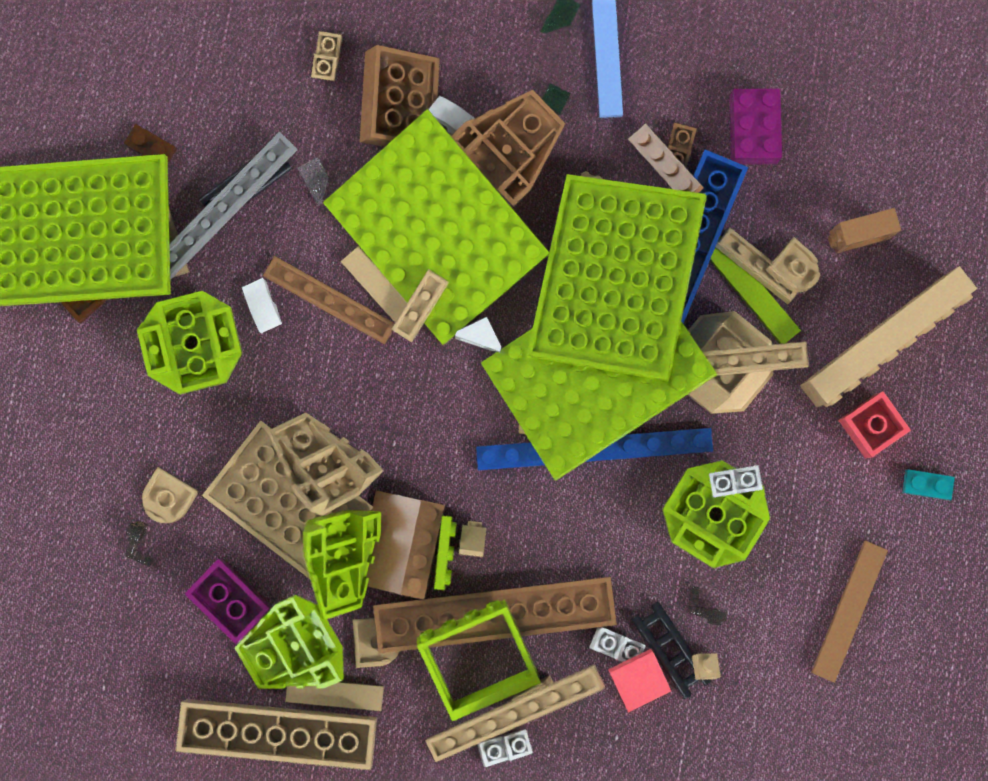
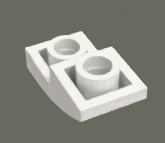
M441 96L429 108L435 118L447 127L450 134L455 133L466 121L475 119L468 112Z
M263 278L242 287L248 307L260 333L282 324L277 306L272 301L267 282Z
M759 465L709 473L713 498L763 489Z
M597 627L589 648L624 662L643 653L646 645L606 628Z
M526 730L505 734L477 744L484 767L506 760L511 761L533 753Z

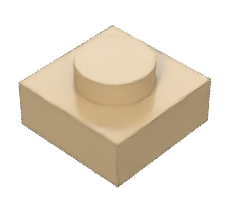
M717 653L695 654L692 656L695 680L718 679L721 677Z

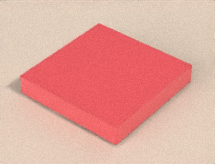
M652 649L608 669L628 712L671 692Z

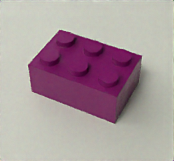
M733 89L729 97L731 160L739 164H778L782 158L780 89Z
M224 558L217 559L184 593L235 644L240 643L273 607Z

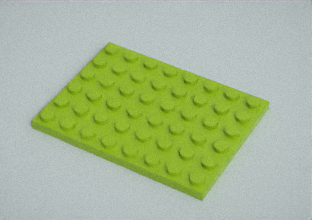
M428 109L323 202L407 303L428 269L449 281V284L424 322L442 345L451 340L457 331L466 327L550 254L547 248Z
M165 154L0 167V306L171 295L168 159Z
M567 174L527 356L669 381L707 198L706 194Z
M682 321L669 381L528 357L527 352L532 329L502 348L500 352H496L481 362L554 480H558L717 375Z

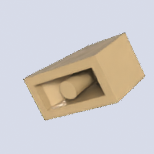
M468 521V526H462L459 554L483 557L486 528L482 527L481 522Z

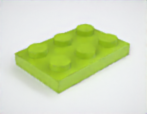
M442 516L434 589L444 590L446 585L451 584L452 570L447 569L448 561H453L454 546H450L451 536H456L457 522H452L453 517Z

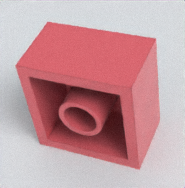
M884 391L876 393L838 420L865 459L874 457L911 431Z

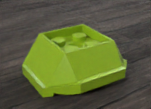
M204 291L156 302L144 322L137 329L147 375L180 395L227 383L242 355L231 307ZM193 337L197 338V346L193 349H188V340Z
M723 460L686 469L662 509L671 543L712 568L746 560L770 520L763 485L761 490L713 498L709 473L735 469ZM714 507L718 508L721 512V517L718 521H713L709 515L710 510Z

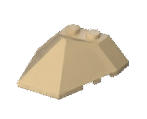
M307 413L274 427L268 432L294 493L309 511L316 514L324 515L356 498L383 471L367 452L362 449L361 451L356 450L348 444L349 441L344 437L342 439L338 438L330 432L329 427Z

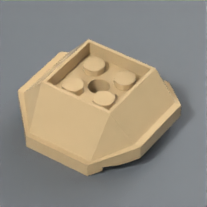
M735 311L700 315L688 330L702 352L772 345V341ZM773 371L715 376L687 395L710 414L743 412L771 379Z

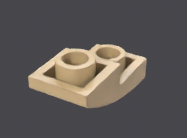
M319 31L316 54H314L312 78L335 81L343 35Z

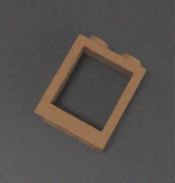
M895 208L840 222L828 235L830 247L834 248L837 254L891 239L901 231Z

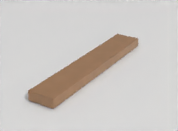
M276 256L273 257L263 274L264 278L384 345L393 332L394 322Z
M868 541L863 542L811 673L835 683L888 550Z

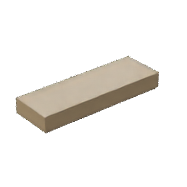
M428 269L392 327V330L413 342L449 284V281Z

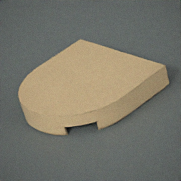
M795 237L789 241L766 269L780 284L794 292L809 290L820 278L817 258Z
M157 467L143 491V507L148 517L159 523H173L187 513L199 491Z
M375 618L353 619L356 668L387 665L399 655L400 651L378 654Z

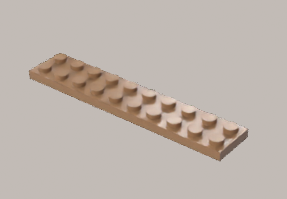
M611 577L373 605L378 654L418 649L417 637L423 631L438 629L446 621L461 619L467 612L484 609L487 604L495 600H506L521 636L617 625ZM503 614L429 645V648L513 638V635Z

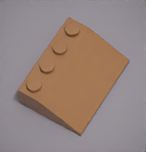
M379 45L365 52L360 143L386 146L424 111L429 110L438 95L440 58Z
M376 491L372 511L381 512V535L379 542L375 541L372 553L375 556L374 562L369 564L366 576L369 578L368 587L425 599L445 505Z

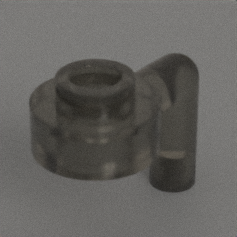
M137 520L136 523L132 522L126 531V536H129V544L125 551V556L150 567L154 559L136 551L147 531L148 524Z
M691 586L688 613L706 618L708 624L721 625L722 621L726 622L728 611L698 607L700 587Z

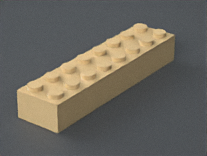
M960 266L953 269L803 382L800 387L816 407L823 405L825 407L832 406L842 398L840 393L843 392L845 394L861 384L860 378L870 377L880 369L878 364L883 365L899 355L897 350L901 351L904 348H908L917 341L915 336L919 337L922 334H926L936 326L934 322L938 323L942 319H946L955 312L953 308L956 309L973 298L971 293L977 287Z
M186 699L181 702L176 751L370 770L373 765L377 717Z

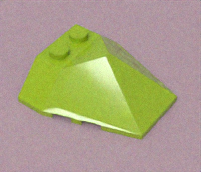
M342 510L307 520L304 529L303 555L322 619L326 620L362 608L369 578L366 577L369 564L374 562L375 556L372 553L375 541L379 542L381 535L380 511Z
M297 595L276 603L235 647L236 652L258 689H284L286 686H296L297 689H303L305 686L325 688L343 680V647L328 620L322 619L318 605Z

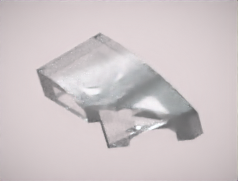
M316 157L298 167V170L319 206L322 204L329 176L319 158Z

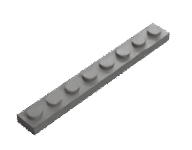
M280 132L169 244L170 280L297 151V148Z

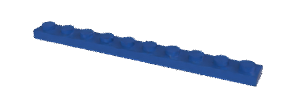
M711 428L625 435L585 462L713 452ZM531 442L476 447L478 471L545 465Z

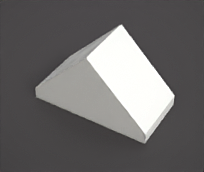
M487 317L456 332L455 338L457 340L495 353L501 350V345Z

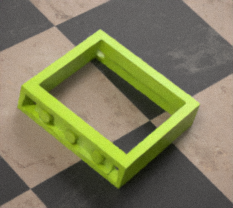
M505 599L502 601H492L486 605V608L479 611L471 610L463 618L456 621L455 619L448 620L442 624V627L435 630H425L417 637V647L452 721L541 683L539 673ZM503 614L528 669L454 701L429 645Z

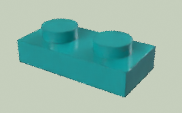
M907 469L905 470L902 493L952 500L955 477Z

